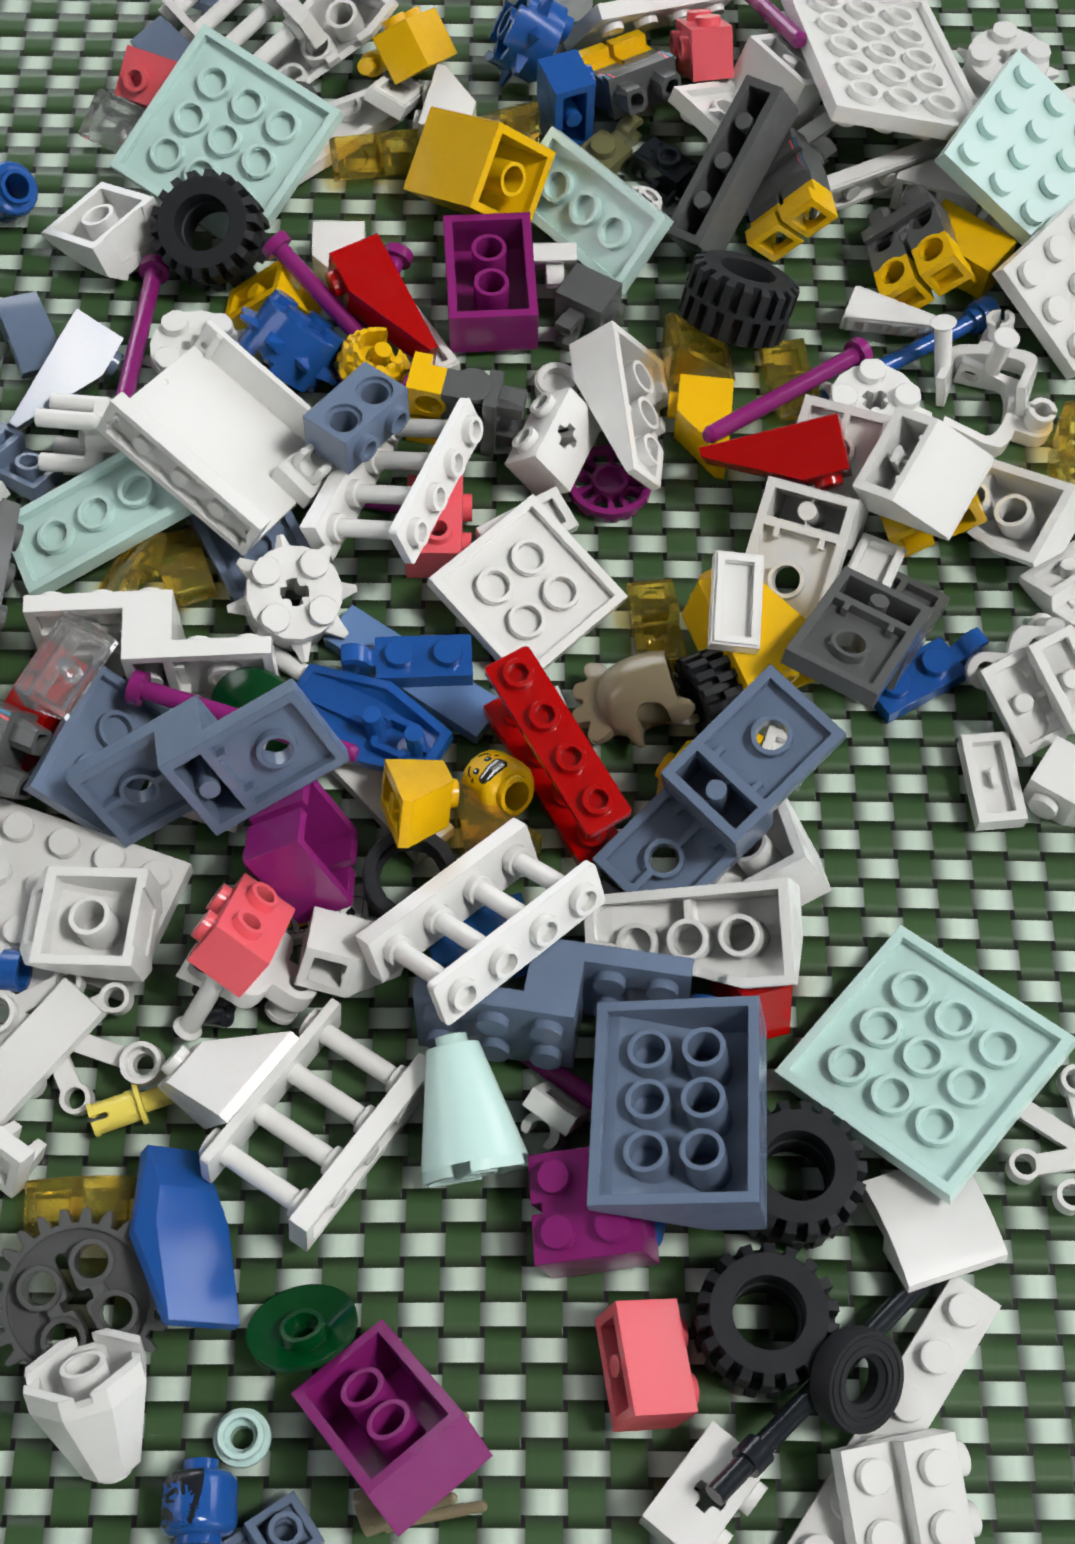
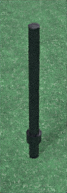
M902 1284L862 1326L878 1330L886 1335L933 1285L908 1293ZM859 1358L858 1360H856V1362L852 1365L849 1373L863 1358ZM810 1380L756 1435L748 1434L732 1450L733 1459L705 1488L708 1496L716 1504L724 1505L749 1477L758 1478L774 1461L773 1452L815 1409L810 1395Z

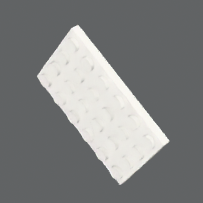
M780 0L787 17L807 36L806 44L801 48V51L828 116L836 124L843 127H852L854 125L870 127L884 134H890L893 131L911 134L921 140L935 138L949 141L977 103V99L927 0Z

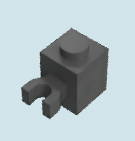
M576 263L555 291V329L560 332L554 339V345L570 351L569 344L575 342L580 333L587 335L612 320L618 325L625 309V305L621 303L623 283L580 263Z

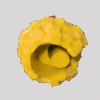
M368 327L356 330L354 334H349L343 341L341 351L337 354L336 359L340 380H344L361 364L367 362L402 384L407 375V370L411 368V364L401 349H399L397 356L394 355L391 346L386 343L388 331L384 327Z

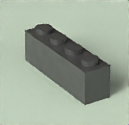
M746 75L671 217L674 223L666 234L683 251L695 256L702 251L726 250L800 111L782 87Z

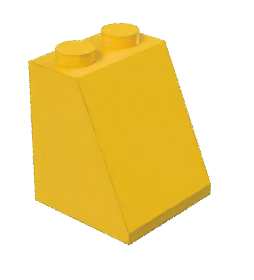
M431 106L403 189L433 204L466 215L530 212L532 222L556 152L499 121Z
M712 569L699 576V581L690 594V598L681 614L698 651L707 648ZM763 583L761 638L758 653L748 654L723 651V656L727 655L730 660V668H735L738 675L736 680L738 684H742L743 690L770 664L796 688L814 682L813 679L781 663L786 647L806 619L765 583Z

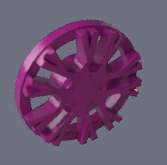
M599 445L591 448L583 465V468L588 472L581 469L576 479L578 482H584L589 485L576 488L574 483L571 491L568 492L572 504L575 503L578 506L580 513L584 512L586 517L593 515L605 518V523H609L611 520L615 523L618 522V518L625 517L628 520L630 516H636L637 511L648 503L651 494L649 488L627 474L622 464L621 466L615 464L617 455L611 445ZM605 455L607 463L597 466L592 458ZM591 494H594L593 496H591V497L588 498L587 500L584 499V498L590 496ZM632 496L636 500L630 504L624 497ZM618 501L620 508H615L613 502ZM604 502L607 508L596 506V504Z

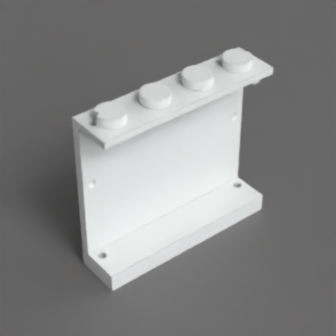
M209 320L194 346L136 394L129 398L125 393L121 392L113 398L96 430L244 556L298 504L270 476L277 465L303 445L306 446L303 415L312 407L212 320ZM312 452V453H313L314 455H316L324 464L327 462V460L323 459L322 457H320V456L317 455L316 453Z

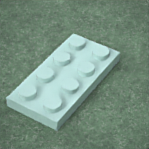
M551 126L540 144L555 151L556 154L532 222L557 243L577 242V259L586 267L623 283L622 294L625 295L674 221L563 132Z
M120 451L21 507L18 523L24 525L20 544L15 552L12 551V554L30 595H41L44 592L60 589L193 513Z

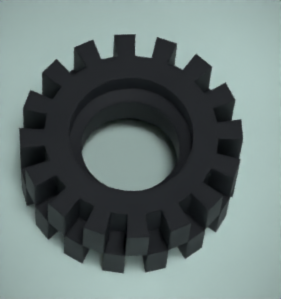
M705 648L679 658L674 663L676 671L674 679L679 684L677 686L679 694L684 698L690 699L695 704V711L692 714L700 716V722L695 724V731L699 735L743 691L742 684H738L736 680L738 675L735 668H730L729 658L727 655L723 656V651Z

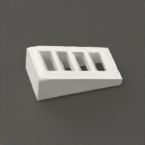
M855 286L839 328L857 332L921 338L932 332L933 328L930 325V320L936 315L864 287Z

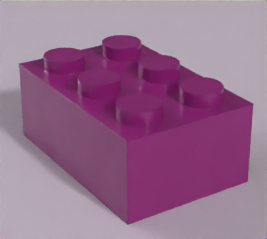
M530 212L443 215L450 350L453 353L538 349L539 314Z
M383 1319L291 1393L398 1537L493 1456L463 1411Z

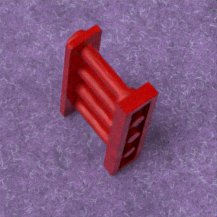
M523 646L485 667V675L499 697L483 705V714L507 753L522 761L531 770L534 777L533 795L576 865L578 866L585 860L594 864L592 858L618 833L615 825L631 815V807L528 646Z

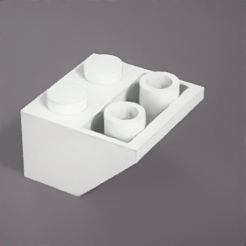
M898 405L852 487L869 512L949 541L995 460L991 454L940 419Z

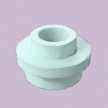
M237 1408L226 1413L216 1425L213 1435L214 1448L219 1458L225 1464L239 1469L249 1468L259 1463L268 1453L272 1440L271 1429L267 1420L262 1414L250 1408ZM241 1429H249L253 1432V1441L245 1449H237L233 1445V1437Z

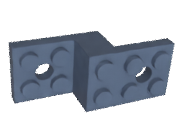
M770 664L660 772L664 788L592 858L594 864L624 892L715 884L773 826V811L846 739V732ZM775 725L784 730L787 740L782 747L768 750L759 745L756 737L758 732L765 726ZM663 847L671 848L679 855L678 865L674 870L667 873L657 872L650 865L652 854L657 849Z
M291 678L220 720H217L200 698L195 695L66 770V782L121 843L128 847L193 809L214 834L218 836L347 763L350 759L345 745L294 679ZM280 738L290 742L287 748L279 752L263 749V746L272 739ZM139 778L147 779L153 783L149 788L142 791L126 787V784L131 780Z
M559 939L529 963L524 991L498 987L451 1025H447L439 1019L427 988L428 982L417 976L413 991L418 1045L431 1049L436 1047L435 1038L439 1036L466 1032L468 1040H478L489 1061L502 1062L511 1059L530 1061L534 1066L547 1070L557 1069L560 1066L573 1069L583 1014L596 1017L597 1002L690 998L694 958Z

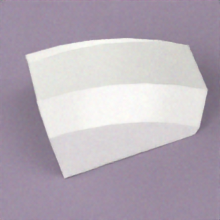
M101 182L43 230L41 235L61 252L88 269L109 278L128 281L129 274L140 266L142 258L156 252L153 242L157 239L150 234V224L157 223V220L151 213L153 206H159L153 196Z
M45 867L30 896L19 949L24 964L44 970L84 977L143 982L153 970L152 960L160 915L163 913L160 884L149 868Z

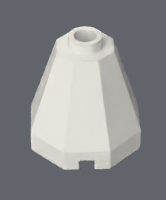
M104 1328L91 1332L94 1341L92 1343L79 1346L76 1337L59 1341L25 1368L24 1377L27 1386H23V1396L30 1416L84 1479L97 1483L113 1484L125 1479L132 1469L141 1462L147 1382L146 1354L140 1335Z

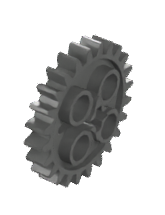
M84 1207L79 1222L74 1223L69 1210L61 1209L59 1213V1226L54 1227L46 1217H40L37 1219L39 1236L34 1237L29 1232L20 1230L17 1235L24 1248L20 1252L12 1249L2 1250V1255L11 1264L8 1271L0 1270V1282L3 1283L2 1291H0V1325H3L5 1331L0 1335V1347L11 1344L14 1349L5 1362L7 1367L16 1365L23 1360L29 1365L53 1347V1333L62 1323L71 1324L78 1330L80 1335L79 1346L93 1342L90 1328L83 1312L80 1309L74 1311L68 1309L67 1302L74 1297V1293L56 1263V1257L59 1254H63L66 1257L76 1287L80 1291L91 1290L93 1299L86 1303V1308L99 1330L110 1328L140 1335L145 1351L154 1353L158 1349V1346L148 1334L150 1330H167L168 1325H163L162 1320L155 1317L157 1307L129 1236L131 1220L116 1230L114 1229L115 1212L107 1211L99 1224H96L92 1208ZM96 1244L107 1253L108 1265L104 1273L99 1277L90 1278L81 1270L80 1256L87 1247ZM39 1272L50 1274L56 1284L55 1295L45 1305L34 1302L28 1291L29 1282ZM116 1295L126 1298L133 1310L130 1322L122 1329L113 1328L108 1325L103 1314L107 1301Z

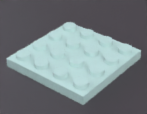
M203 23L109 165L114 171L161 202L163 201L158 196L164 189L169 193L174 188L170 182L176 177H179L182 181L187 180L186 172L196 170L201 176H203L204 169H214L219 175L224 172L231 175L236 182L239 181L264 209L263 214L268 219L271 227L344 116L338 108ZM227 212L212 213L203 218L198 226L222 241L228 231L229 215Z
M1018 49L1005 62L934 162L1023 245L1070 200L1075 198V104L1036 64L1031 62Z
M900 925L776 1068L774 1076L775 1081L800 1099L812 1102V1107L820 1113L823 1107L833 1111L834 1114L831 1121L839 1125L845 1120L852 1128L850 1132L852 1136L859 1139L866 1146L950 1205L1075 1048V1037Z

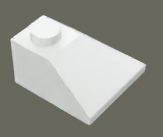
M788 798L773 811V826L715 884L788 877L800 886L801 906L832 891L819 855Z
M292 1031L202 1041L192 1046L189 1050L184 1045H181L160 1068L167 1076L159 1083L157 1088L203 1129L225 1124L299 1038Z

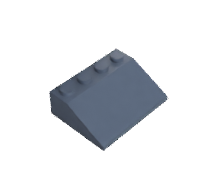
M759 995L597 1002L587 1189L588 1210L704 1230L767 1229V1030Z

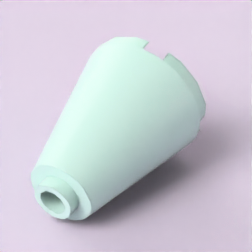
M466 1032L451 1033L435 1038L436 1047L426 1051L421 1157L423 1187L428 1185L429 1187H439L472 1182L499 1172L500 1176L527 1168L529 1154L478 1040H468Z

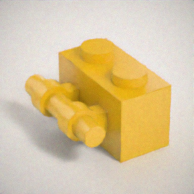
M416 6L406 12L402 11L381 23L384 31L372 37L377 50L363 54L357 64V68L360 74L368 77H376L389 71L395 85L428 71L458 53L436 8L421 12L419 6Z

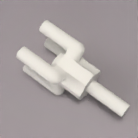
M51 393L49 398L50 409L37 408L35 411L34 421L36 427L79 430L78 438L55 436L53 440L54 453L41 452L39 454V470L81 474L120 452L117 447L96 430L112 399L103 396Z

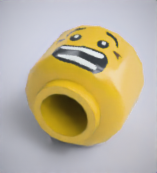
M488 750L479 753L471 759L464 769L461 779V793L465 802L476 811L492 820L505 822L519 816L531 803L534 793V777L529 767L522 761L501 751Z

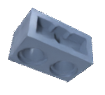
M364 362L303 415L306 445L312 444L315 447L314 453L330 461L334 466L349 475L362 462L369 461L375 455L377 449L393 434H398L405 428L410 420L408 388L367 362Z

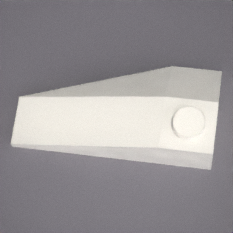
M306 0L303 5L314 16L328 39L317 49L305 37L300 41L295 39L268 65L294 81H303L310 84L370 41L382 28L381 23L387 20L399 5L396 0Z
M612 320L569 344L571 356L570 374L625 471L647 488L655 491L661 488L664 454L658 442V436L666 431V422L660 417V410L668 406V391L663 361Z
M995 460L977 491L988 522L965 531L991 553L1035 568L1063 553L1075 533V485Z
M788 877L604 894L606 898L604 904L584 919L585 943L694 958L692 976L743 989L798 985L803 944L800 886Z

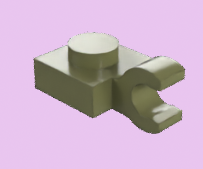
M630 114L623 116L612 134L602 127L580 147L616 175L632 161V147L636 146L643 138V134L636 130L643 124V119L636 114L633 116Z

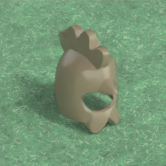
M664 650L646 651L632 655L617 662L608 669L601 663H588L583 669L587 680L577 683L572 690L576 702L582 704L572 712V715L579 727L589 728L588 738L594 745L607 742L617 735L628 737L639 748H645L644 733L651 727L664 724L693 725L700 722V716L692 714L695 711V704L690 699L680 697L669 660Z

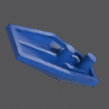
M311 663L297 681V685L338 738L353 743L360 749L356 762L349 764L383 772L385 759L441 760L454 740L452 731L391 681Z
M147 1145L140 1153L129 1236L163 1325L235 1330L240 1325L231 1237L214 1182L209 1183L201 1176L199 1161L201 1156H199V1151Z

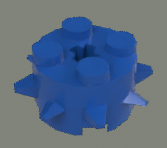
M507 0L505 1L489 36V40L495 43L493 52L488 50L485 53L486 61L497 66V69L501 71L499 86L503 87L512 75L529 84L537 80V59L553 55L559 41L564 42L573 28L574 18L567 15L568 9L565 5L556 0H516L514 4Z
M275 289L272 295L267 297L258 312L247 307L242 308L243 314H240V319L248 327L239 338V345L252 356L257 351L262 354L261 359L271 367L269 371L277 378L301 392H305L307 389L311 394L322 380L335 386L339 384L336 378L339 377V374L332 365L337 359V354L341 351L344 339L331 330L333 325L323 316L313 310L308 315H305L296 308L298 303L280 289Z

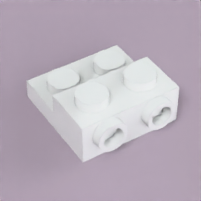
M931 1428L830 1449L846 1544H975L974 1537L981 1535V1515L977 1506L972 1501L967 1500L963 1479L964 1476L970 1474L971 1459L965 1444L960 1440H956L955 1431Z

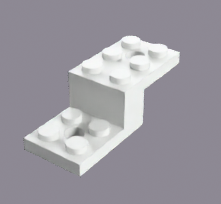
M779 33L749 36L734 67V78L674 86L668 102L680 112V116L685 122L695 126L707 137V142L710 144L746 75L777 85L785 90L800 110L791 128L799 130L811 121L822 99L801 48H794Z
M805 394L797 423L838 413L845 441L850 446L849 461L853 476L843 478V485L828 490L817 489L815 485L806 486L768 476L745 552L764 555L763 583L805 619L809 617L840 574L846 553H854L861 539L869 511L852 485L892 417ZM793 567L800 575L799 586L791 593H780L775 585L776 575L783 568Z
M146 587L139 591L117 592L97 589L90 593L69 594L49 591L41 595H24L23 615L39 655L51 643H54L79 661L120 659L127 681H129L135 670L150 673L151 682L206 699H211L213 689L222 677L238 668L258 667L279 676L272 636L245 633L237 637L210 638L197 635L186 639L173 589L162 590L155 587Z

